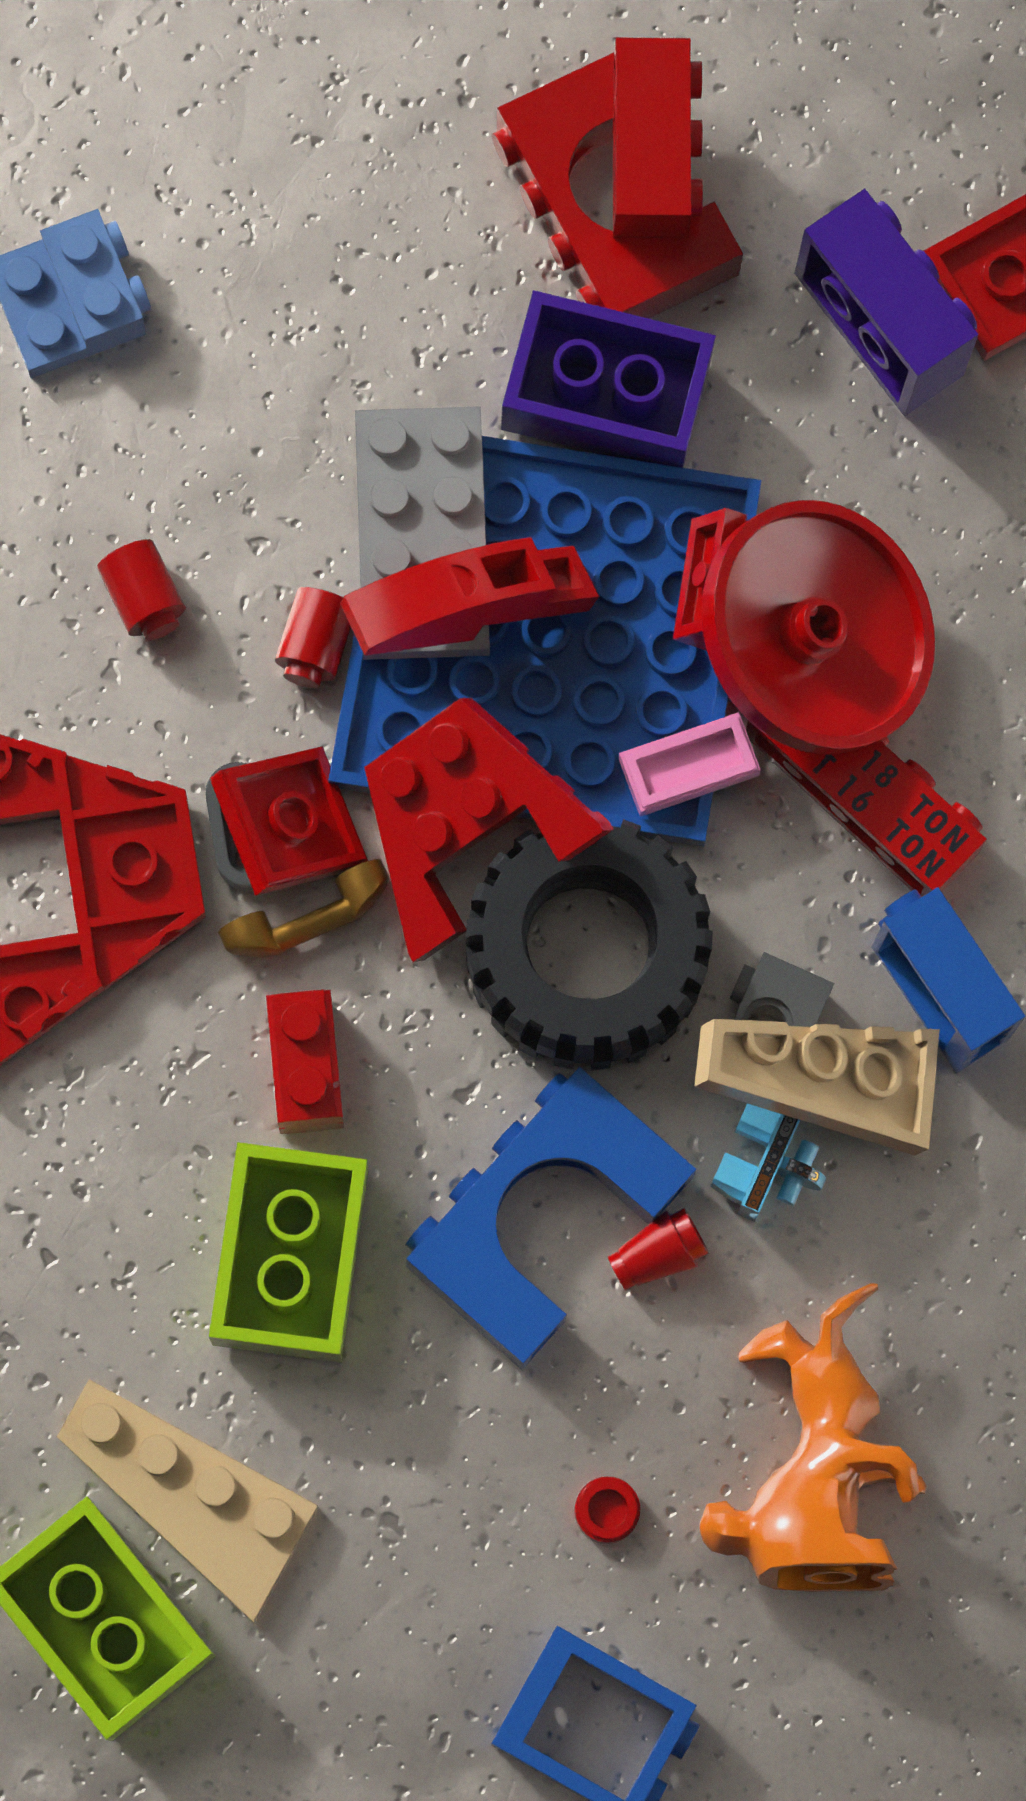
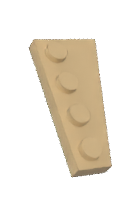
M713 1019L701 1025L694 1087L915 1156L929 1150L940 1029H919L914 1032L895 1031L894 1027L871 1026L863 1030L842 1029L837 1024H815L811 1027L788 1026L787 1022Z
M89 1379L59 1431L57 1438L255 1623L315 1515L318 1505Z

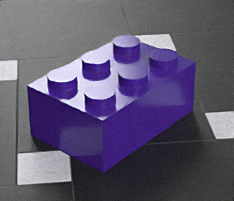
M864 188L804 229L794 274L905 417L964 376L978 337L976 332L977 322L968 306L959 298L952 300L938 283L940 279L939 273L930 257L921 249H917L914 252L900 234L902 227L891 207L884 201L876 203Z
M533 290L502 404L501 430L600 455L684 468L712 359L716 335Z

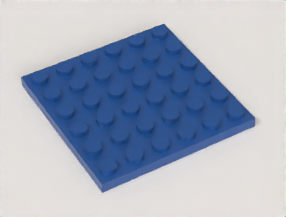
M482 436L486 545L528 537L532 538L537 550L574 545L599 598L590 611L489 625L490 656L363 660V651L354 634L328 783L338 785L339 789L370 793L365 766L459 698H472L529 749L528 754L552 776L558 775L575 790L574 796L592 812L599 811L609 820L612 826L621 828L624 819L641 825L640 835L645 838L655 839L659 835L665 841L704 847L713 792L640 817L618 757L621 752L725 717L728 695L714 672L708 652L673 640L691 519L724 508L746 514V521L753 518L757 513L762 480ZM528 809L516 816L534 820Z

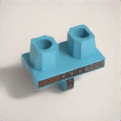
M747 1103L735 1133L767 1147L759 1166L757 1167L725 1152L710 1186L727 1199L741 1205L737 1213L738 1215L755 1222L776 1174L785 1178L776 1198L788 1205H795L802 1187L817 1191L822 1190L827 1178L820 1171L811 1167L820 1148L818 1145L802 1140L794 1159L784 1156L800 1122L799 1119Z

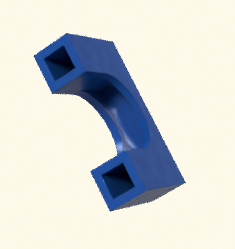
M580 1066L569 1079L558 1073L535 1099L541 1110L526 1126L516 1120L492 1147V1150L499 1155L483 1174L475 1168L471 1169L450 1193L449 1198L456 1204L440 1222L429 1216L405 1244L412 1250V1253L406 1258V1267L521 1370L527 1366L565 1323L567 1314L518 1272L502 1251L497 1236L496 1219L500 1206L509 1191L523 1178L537 1171L549 1168L575 1169L601 1182L649 1225L666 1210L690 1183L696 1172L694 1166Z

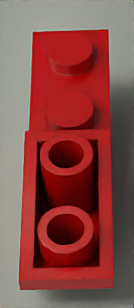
M528 537L475 547L412 566L345 595L340 604L366 656L474 641L481 628L485 625L590 611L599 595L574 545L537 550L532 538Z

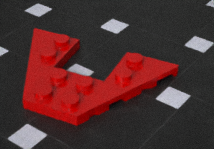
M0 734V825L60 816L78 933L0 945V1065L206 918L185 789L158 780L152 782L136 777L132 772L110 765L104 767L67 755L65 751L30 740H17Z

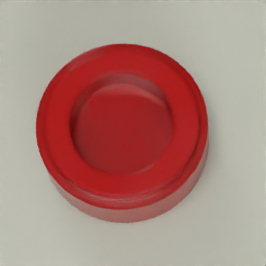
M606 1476L596 1478L582 1488L575 1502L574 1515L579 1529L586 1537L597 1543L613 1544L622 1541L633 1532L639 1521L641 1508L636 1492L628 1483L616 1477Z

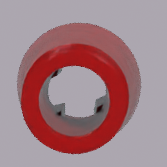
M683 1208L673 1214H670L668 1210L664 1211L622 1245L617 1252L607 1257L619 1282L626 1291L636 1285L640 1286L698 1267L696 1260L709 1254L690 1215Z

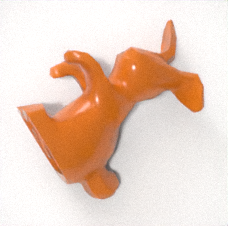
M867 1284L838 1298L823 1312L820 1317L819 1339L815 1346L805 1340L790 1322L786 1320L763 1329L739 1353V1361L742 1363L775 1357L786 1360L791 1373L794 1405L802 1424L799 1445L790 1460L776 1470L758 1489L752 1507L747 1511L737 1510L727 1501L706 1504L700 1520V1534L703 1543L712 1552L727 1556L743 1555L747 1557L759 1584L775 1590L810 1592L883 1591L894 1586L891 1574L894 1573V1570H897V1566L884 1540L866 1539L857 1534L859 1489L862 1486L882 1482L896 1483L902 1502L905 1503L912 1501L919 1494H925L927 1485L923 1478L918 1475L916 1463L899 1446L878 1445L859 1440L861 1432L880 1413L879 1395L861 1373L855 1359L844 1344L842 1326L854 1310L879 1290L878 1284Z

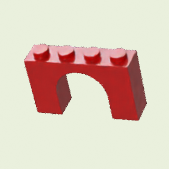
M613 52L497 107L496 132L492 133L491 136L503 164L506 167L515 165L524 181V184L520 185L519 188L529 213L534 219L543 216L552 236L548 237V244L557 265L562 271L571 268L581 287L576 290L578 301L650 319L739 276L743 252L715 201L702 207V216H691L688 238L613 237L612 230L606 229L592 221L578 206L570 187V179L575 168L590 152L613 141Z

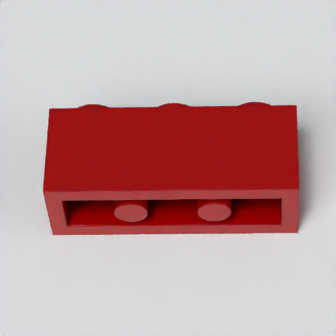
M615 38L613 58V237L688 238L691 216H702L703 180L702 178H691V157H702V120L691 119V99H701L702 61H691V38Z

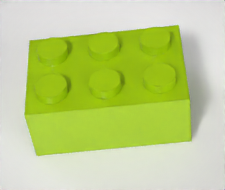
M237 1142L209 1331V1339L213 1346L342 1363L368 1178L367 1159Z
M88 1496L0 1566V1606L108 1741H114L216 1657Z

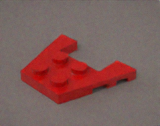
M459 698L364 767L408 954L413 962L426 960L467 931L436 877V872L524 810H529L558 862L571 860L614 830L609 820L599 811L592 812L574 796L575 790L558 775L552 776L528 754L529 749L472 698Z

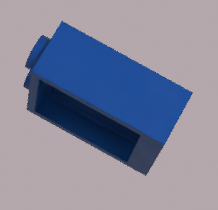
M939 887L921 897L917 889H914L890 904L884 910L887 916L878 923L880 930L871 948L925 1028L940 1029L938 1047L957 1074L1007 1042L1026 1016Z
M557 1625L491 1745L587 1801H660L668 1783L657 1778L670 1754L680 1760L683 1758L700 1724L690 1719L697 1706L696 1704ZM571 1655L672 1713L625 1800L523 1742Z

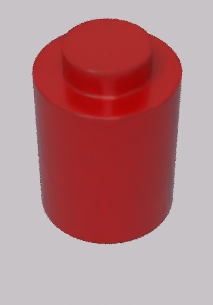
M143 539L124 545L109 553L97 564V570L130 636L143 635L146 641H153L170 634L179 627L180 623L177 618L184 613L186 607L153 540Z
M311 587L297 589L275 657V663L285 669L283 677L286 680L307 688H319L321 681L329 682L335 680L351 630L349 621L340 604L343 599L342 596Z

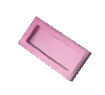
M739 712L621 752L618 757L640 817L758 777L761 772Z

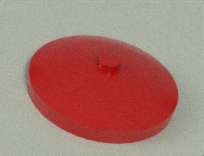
M797 500L776 505L747 520L736 528L718 549L708 570L702 595L701 612L704 641L710 662L724 691L733 704L754 726L769 737L794 749L814 754L829 755L856 751L880 741L895 732L910 718L920 704L932 675L935 656V631L932 611L922 582L905 553L888 534L866 517L841 505L817 500Z

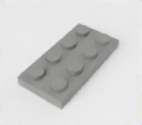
M481 406L355 410L361 588L412 566L486 545ZM489 625L481 628L474 641L366 656L363 653V660L490 656Z

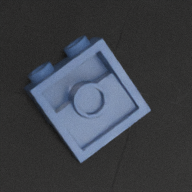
M98 209L40 230L42 240L0 255V304L31 379L146 335L142 313L152 310L148 296L138 275L126 278L119 259L129 256L120 228L116 221L104 224Z

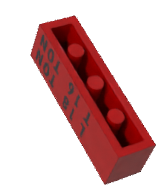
M749 720L747 722L745 730L749 740L911 891L917 889L921 897L937 887L942 892L983 848L987 838L980 833L983 827L978 818L964 805L955 802L951 806L933 789L936 786L933 777L920 764L911 759L904 763L887 747L890 743L888 737L852 752L829 755L814 754L784 745L766 735Z

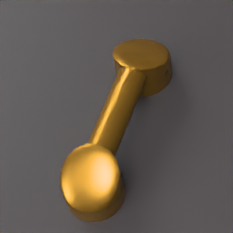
M381 859L361 863L345 871L335 879V883L342 896L341 899L274 929H272L264 911L252 912L229 922L218 931V934L226 951L231 954L247 957L277 956L288 949L351 921L360 919L380 897L387 886L389 876Z

